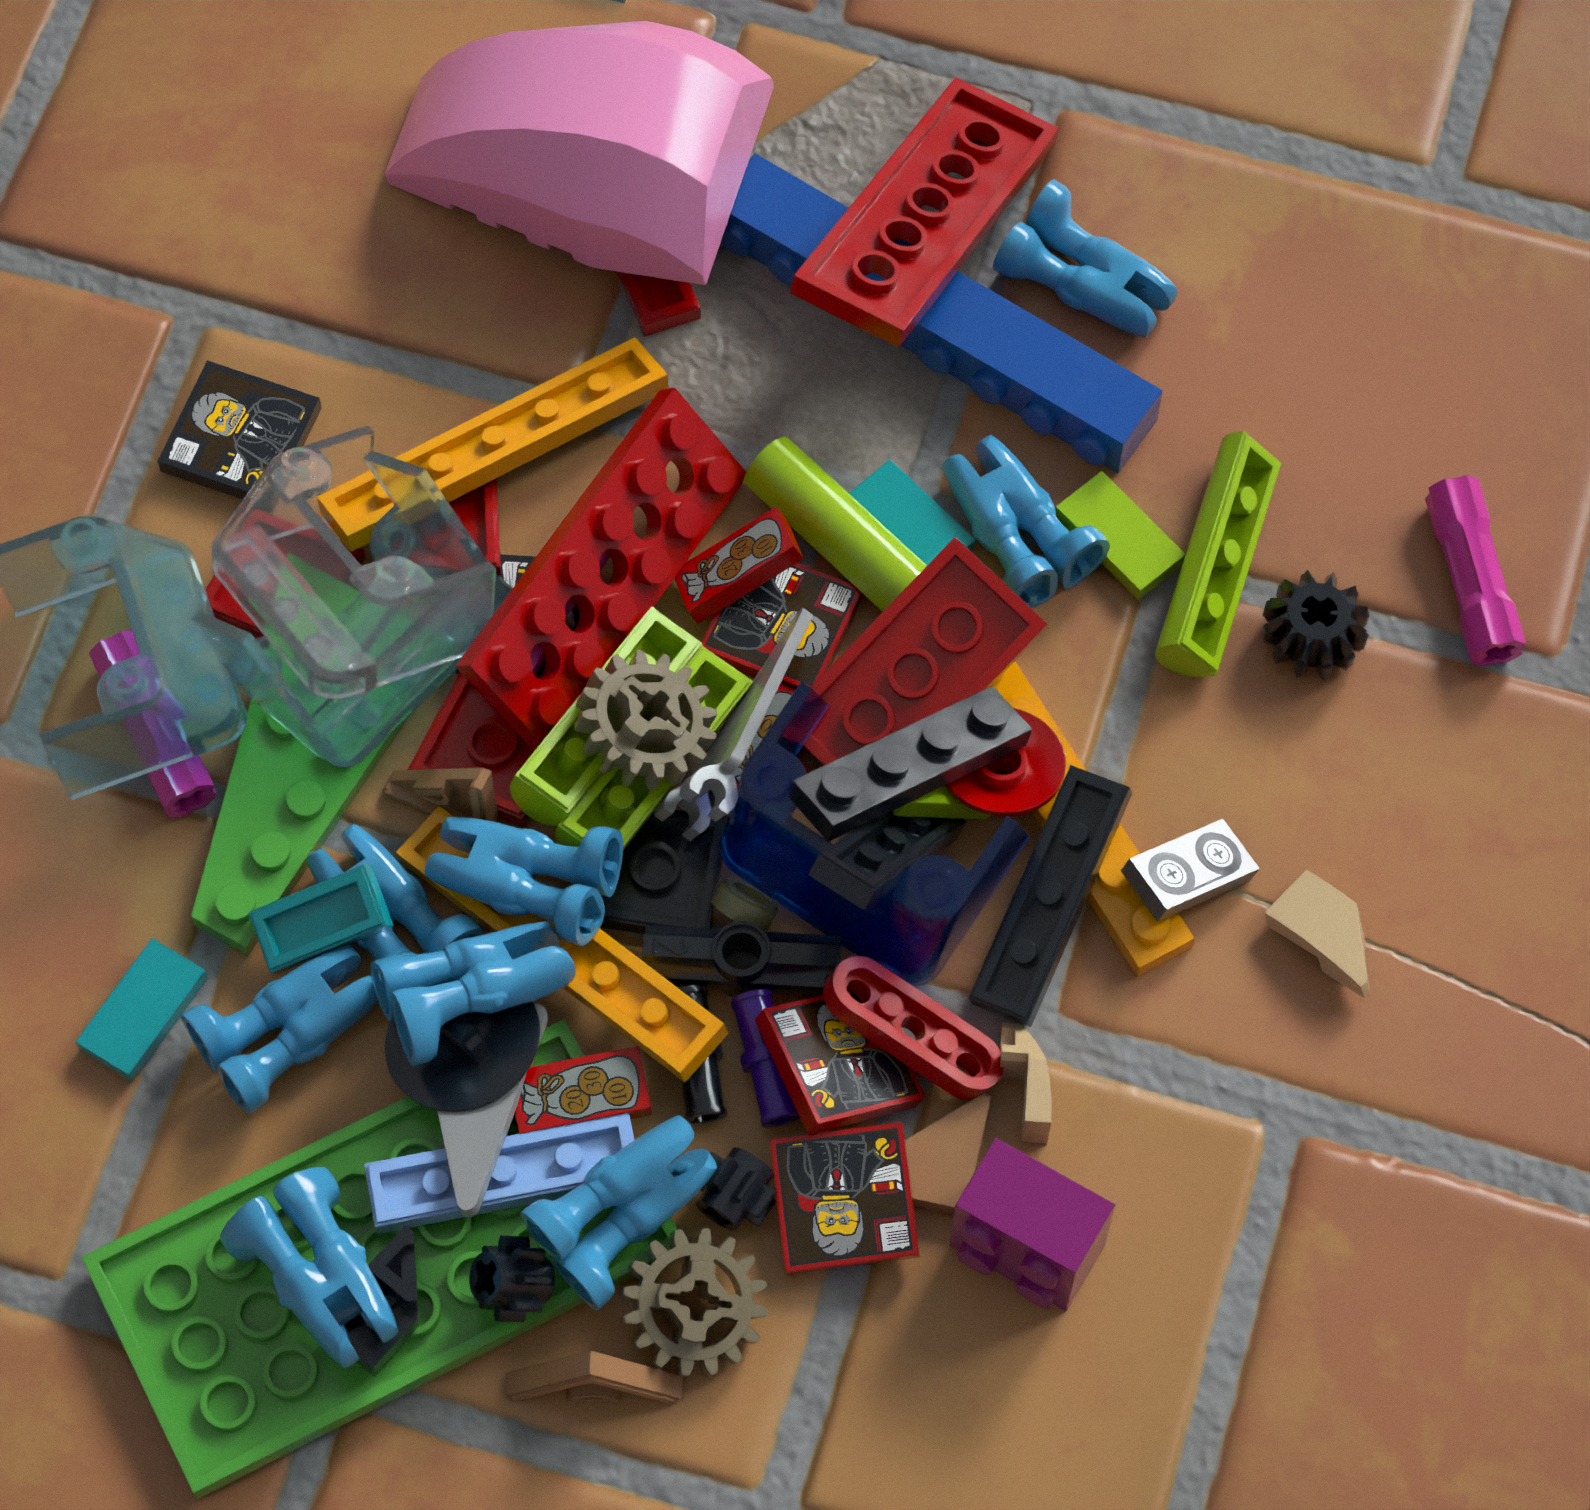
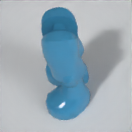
M1055 179L1049 181L1036 198L1027 217L1026 224L1022 221L1017 223L1004 239L995 256L993 270L1009 279L1032 280L1053 289L1058 298L1071 308L1082 310L1120 330L1146 338L1157 324V318L1152 309L1159 311L1167 310L1176 300L1178 294L1176 286L1152 264L1122 247L1119 243L1106 237H1095L1083 230L1071 217L1072 193L1066 186ZM1045 246L1077 261L1080 266L1066 264L1051 254Z
M986 436L976 446L980 462L987 473L984 476L980 477L968 460L961 454L950 456L943 462L942 470L955 499L972 526L973 537L977 539L985 550L996 554L1006 573L1003 582L1030 608L1037 607L1051 599L1056 592L1058 581L1065 589L1072 588L1083 581L1107 556L1110 544L1103 533L1091 525L1078 527L1071 531L1066 529L1056 517L1055 506L1049 493L1037 484L1018 458L994 436ZM1018 529L1032 535L1046 558L1034 555L1021 539Z
M445 818L440 830V837L452 847L468 853L469 856L467 859L445 853L431 854L425 865V875L427 878L458 894L488 904L500 914L504 913L512 916L533 914L555 924L558 937L571 944L584 946L592 940L598 932L605 914V905L601 895L611 897L619 880L623 857V838L619 830L606 826L591 827L581 840L579 846L574 847L555 844L547 835L534 829H520L476 818ZM549 875L574 885L561 889L540 884L533 877Z
M353 824L341 833L345 845L357 862L349 870L363 864L372 865L392 921L395 920L404 925L424 953L441 951L448 944L455 941L485 934L475 919L468 915L460 913L446 919L439 916L429 906L428 897L421 885L420 879L408 874L390 852L363 828ZM322 848L317 849L307 857V864L317 884L344 873L339 865ZM392 927L353 942L363 950L369 951L374 960L393 954L416 955L401 942L393 932Z
M547 921L523 924L497 932L464 938L448 944L441 951L416 955L393 954L375 960L370 964L372 982L380 1007L389 1022L395 1020L402 1048L408 1061L414 1067L429 1062L437 1056L440 1028L451 1019L465 1013L477 1011L487 1014L495 1013L541 999L565 987L575 977L574 961L566 950L559 947V938L556 930Z
M350 944L320 954L282 978L269 982L256 994L252 1004L236 1013L222 1016L204 1004L194 1006L181 1014L182 1022L209 1068L214 1073L218 1072L220 1080L230 1097L247 1115L250 1116L266 1104L269 1099L270 1086L294 1064H306L322 1056L333 1041L359 1022L379 1003L372 982V976L360 978L336 994L332 991L333 988L347 980L361 964L359 954ZM283 1029L275 1040L248 1055H239L268 1031Z
M680 1115L672 1117L648 1130L614 1155L601 1158L588 1171L583 1180L584 1183L556 1200H537L520 1212L521 1219L533 1239L551 1255L549 1260L554 1268L583 1301L596 1311L604 1306L615 1292L608 1269L610 1262L628 1244L642 1241L655 1233L661 1224L685 1206L701 1190L717 1169L714 1158L706 1149L691 1150L677 1158L691 1144L695 1134L690 1123ZM613 1206L612 1211L605 1220L579 1238L581 1229L603 1209L605 1210Z
M325 1167L308 1168L283 1178L275 1185L273 1193L283 1212L298 1227L311 1245L315 1257L313 1261H308L300 1255L287 1234L277 1212L269 1200L262 1196L249 1200L239 1208L226 1223L220 1234V1241L227 1252L238 1261L249 1262L260 1259L273 1274L272 1279L280 1305L292 1310L319 1346L341 1367L348 1368L360 1358L351 1344L346 1329L343 1327L345 1323L360 1314L367 1326L375 1331L383 1344L398 1334V1327L391 1308L366 1263L365 1248L359 1245L347 1232L340 1230L334 1220L331 1210L338 1203L340 1196L337 1180L330 1170Z

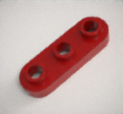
M863 956L848 957L841 961L826 979L823 988L824 1000L830 1012L838 1020L950 1095L962 1100H972L983 1094L986 1095L1000 1080L1004 1067H1000L1001 1051L990 1037L875 960ZM848 991L855 993L861 1003L853 999ZM902 1028L910 1030L915 1039L904 1033ZM956 1064L964 1066L970 1076L959 1070Z

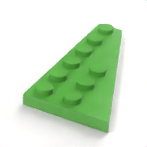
M291 554L191 914L194 926L246 956H249L258 942L248 912L290 895L308 868L307 857L325 843L453 652L450 640L294 554Z

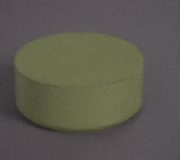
M730 877L721 880L711 898V903L730 919L736 922L754 923L764 931H768L779 911L776 902L766 893L744 881Z

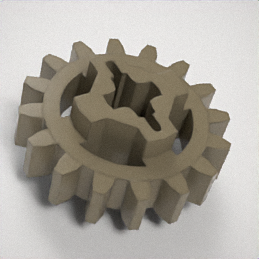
M643 650L636 651L629 665L618 654L612 656L605 670L597 667L586 683L587 687H584L576 702V707L582 712L574 724L575 731L591 734L582 748L584 754L600 752L604 756V760L599 771L606 774L614 767L623 771L622 785L627 787L630 786L636 775L644 776L645 784L649 790H656L664 775L674 786L680 784L688 770L695 772L707 756L705 752L709 750L716 738V733L709 729L717 716V709L701 706L709 692L708 687L705 685L692 688L687 683L692 673V669L688 666L681 669L677 674L669 670L670 658L666 654L659 658L656 665L648 664Z
M702 1228L697 1231L693 1243H688L683 1230L678 1229L670 1232L669 1242L671 1249L666 1250L656 1240L651 1241L645 1246L648 1256L652 1260L649 1265L636 1260L630 1262L628 1270L639 1281L637 1286L621 1288L619 1296L626 1300L634 1301V1311L620 1317L622 1325L638 1324L641 1333L634 1339L631 1345L634 1350L651 1344L656 1349L651 1363L655 1368L663 1367L671 1358L676 1359L677 1376L686 1377L690 1375L694 1361H699L706 1376L718 1372L717 1356L721 1355L730 1364H737L742 1360V1356L736 1343L740 1340L744 1343L754 1344L760 1339L758 1333L749 1326L751 1319L768 1316L769 1309L753 1303V1294L765 1289L767 1284L766 1280L749 1281L746 1272L756 1261L753 1255L738 1260L731 1256L735 1248L736 1239L731 1236L727 1237L715 1247L711 1245L710 1229ZM686 1257L685 1264H682L681 1276L671 1284L654 1283L659 1273L669 1263ZM716 1265L731 1280L735 1294L727 1293L714 1276ZM695 1285L698 1286L697 1295L699 1298L708 1300V1304L721 1307L696 1313L692 1320L690 1319L689 1307L679 1305V1301L669 1300L666 1297L671 1298L690 1292ZM651 1311L661 1312L672 1326V1341L659 1330ZM717 1321L733 1322L727 1333L719 1341L702 1348V1342L705 1341L706 1332L710 1326Z

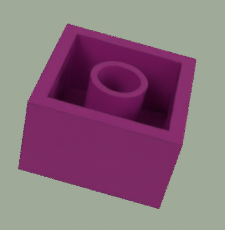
M995 1138L955 1204L950 1246L958 1250L956 1256L971 1269L985 1275H990L994 1270L1015 1282L1016 1291L1031 1303L1043 1308H1050L1054 1304L1067 1311L1105 1246L1116 1204Z

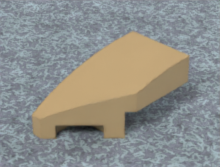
M1306 869L1264 912L1268 926L1318 957L1324 974L1365 998L1370 992V984L1365 958V936L1357 903Z
M1002 1022L1000 1067H1004L1001 1078L1024 1080L1020 1142L1047 1144L1052 1121V1098L1046 1058L1035 1039L1022 1024Z

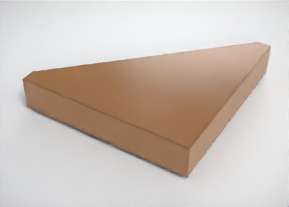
M485 768L393 770L383 788V794L387 797L430 815L440 806L453 817L476 818L498 822L499 820L492 771Z
M983 1094L972 1099L905 1140L914 1206L954 1215L955 1204L976 1171L991 1104L990 1095Z
M587 1351L507 1372L505 1396L510 1397L512 1401H520L567 1389V1401L620 1402L621 1391L668 1404H676L677 1400L683 1399V1377L598 1352Z

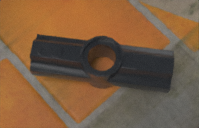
M745 921L732 922L721 929L646 925L642 961L675 986L701 985L702 987L720 989L730 997L758 989H768L771 992L823 995L826 979L840 963L841 936L766 932L756 924ZM740 951L752 953L758 958L756 964L747 969L733 968L725 960L731 954Z

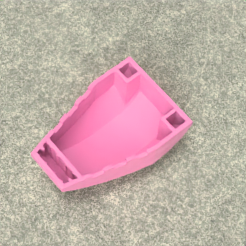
M649 21L508 32L472 41L442 57L421 78L384 175L388 184L451 210L454 206L476 214L478 221L499 229L501 225L525 234L529 242L548 250L551 246L567 251L572 254L575 261L589 267L706 285L774 85L771 76L737 51L693 31Z

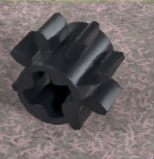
M733 1147L725 1160L711 1151L710 1154L717 1164V1169L700 1191L702 1193L695 1202L697 1208L710 1220L730 1231H737L745 1219L759 1227L776 1202L773 1198L776 1191L768 1187V1184L774 1177V1173L763 1161L741 1148Z
M500 1235L498 1246L484 1245L482 1253L474 1259L469 1275L470 1289L473 1297L479 1302V1308L494 1310L495 1321L524 1322L526 1312L541 1313L543 1310L542 1305L550 1299L555 1285L554 1268L551 1261L545 1256L546 1250L544 1248H530L529 1237Z

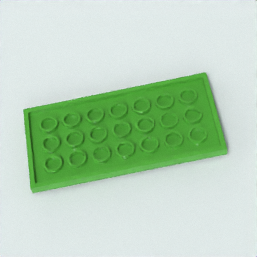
M565 1019L545 1028L532 1066L584 1056ZM405 1097L81 1257L196 1499L257 1470L585 1303L554 1268V1290L550 1299L542 1305L543 1310L541 1313L526 1312L524 1322L495 1321L494 1310L479 1308V1302L473 1297L470 1289L469 1275L472 1263L482 1253L484 1245L498 1246L500 1235L529 1237L530 1248H541L521 1219L520 1212L529 1205L411 1227L410 1229L413 1231L415 1239L420 1325L377 1375L373 1377L357 1362L348 1368H343L336 1363L314 1340L294 1312L280 1305L272 1279L273 1274L260 1259L249 1262L236 1260L221 1243L220 1234L229 1219L249 1200L262 1196L269 1200L277 1212L287 1234L300 1255L308 1261H313L315 1257L311 1245L298 1227L283 1212L274 1197L273 1190L277 1183L293 1173L308 1168L325 1167L330 1170L337 1180L340 1191L338 1203L331 1210L334 1220L340 1230L347 1232L359 1245L365 1248L366 1263L369 1265L401 1230L377 1234L364 1164L445 1148L437 1110L421 1106L410 1098ZM514 1113L506 1136L519 1134L516 1113ZM613 1206L605 1210L603 1209L581 1229L579 1238L605 1220L612 1211ZM672 1217L661 1224L656 1232L642 1241L628 1244L610 1262L608 1269L614 1288L635 1277L628 1270L630 1262L636 1260L645 1262L648 1265L652 1260L648 1256L645 1247L648 1243L656 1240L666 1250L671 1249L669 1242L670 1232L678 1230ZM546 1252L545 1256L549 1259L551 1255Z

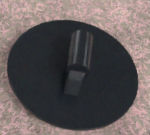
M532 1001L495 1013L487 1014L477 1011L459 1015L446 1022L440 1028L437 1056L431 1061L415 1067L410 1064L406 1057L394 1020L388 1026L385 1039V1058L389 1073L398 1088L408 1098L432 1110L462 1112L490 1104L516 1086L530 1068L540 1039L538 1012Z

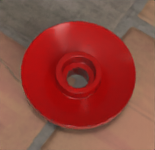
M1013 708L1032 728L1027 745L945 785L947 790L965 806L992 816L1011 817L1024 815L1047 804L1059 791L1064 780L1066 756L1063 745L1056 733L1038 717L1023 710ZM1001 770L1006 772L1007 775H999L991 771Z

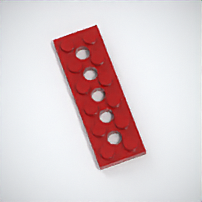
M955 77L794 274L790 294L899 348L1054 147L1060 128ZM976 140H980L987 143L990 146L983 147L976 145L973 142H975ZM953 172L961 175L965 179H954L947 175ZM924 205H928L937 209L939 212H927L920 208ZM899 238L908 241L913 246H900L893 243V241ZM870 273H876L886 280L875 281L865 276Z
M676 388L660 389L456 664L457 669L534 751L579 697L584 687H587L586 683L597 667L602 668L651 606H655L743 483L742 481L746 475L745 469ZM670 461L675 464L679 472V484L674 493L666 484V466ZM637 506L643 510L647 522L645 533L641 538L633 530L634 520L632 514ZM604 551L610 556L613 563V575L608 584H605L599 576V558ZM570 598L577 603L580 611L579 623L573 631L569 629L565 622L566 613L564 608ZM536 645L543 650L546 659L544 672L539 678L531 671L530 653Z

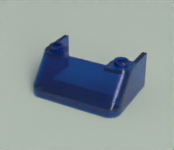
M801 681L744 766L737 787V803L728 814L720 839L722 860L730 871L824 934L841 936V945L855 955L875 960L914 987L925 985L939 975L1030 836L1018 822L1006 816L971 870H968L947 856H924L909 867L896 887L866 910H862L809 876L808 874L818 855L834 844L827 842L825 838L792 817L797 806L788 796L793 780L807 774L805 767L796 755L829 708V705L811 687Z

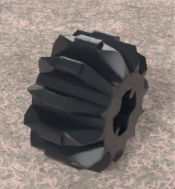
M1309 570L1301 575L1298 585L1284 579L1278 586L1277 598H1270L1265 604L1263 617H1265L1267 623L1264 624L1262 630L1263 643L1276 645L1272 655L1275 664L1290 659L1295 661L1294 673L1297 678L1306 672L1307 666L1314 667L1322 680L1330 676L1333 665L1347 671L1353 665L1355 659L1354 652H1360L1366 646L1369 635L1363 627L1367 626L1369 620L1368 607L1356 605L1358 598L1356 586L1343 590L1336 588L1337 578L1334 572L1325 578L1324 583H1317Z

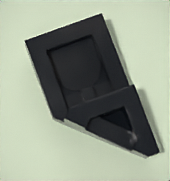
M406 1225L368 1265L391 1308L398 1327V1334L383 1344L375 1331L367 1326L360 1314L343 1325L350 1337L353 1348L360 1358L357 1363L373 1377L377 1375L420 1325L415 1239L413 1231Z

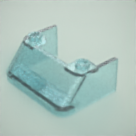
M372 450L363 460L394 504L376 523L370 538L371 555L384 576L298 657L286 642L275 637L263 636L255 639L251 633L200 611L190 619L234 681L247 696L317 757L339 767H350L361 762L457 669L456 664L508 595L506 588L427 470Z
M94 515L79 516L0 544V584L16 617L117 582L140 653L113 664L100 677L97 685V696L102 712L40 733L42 744L70 800L225 746L242 734L248 719L247 710L199 567L191 549L181 541Z

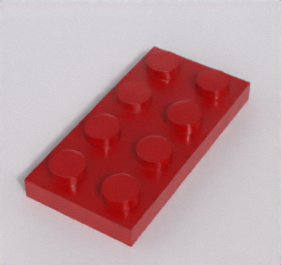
M954 537L778 721L823 765H826L991 687L1048 628V624L964 544Z

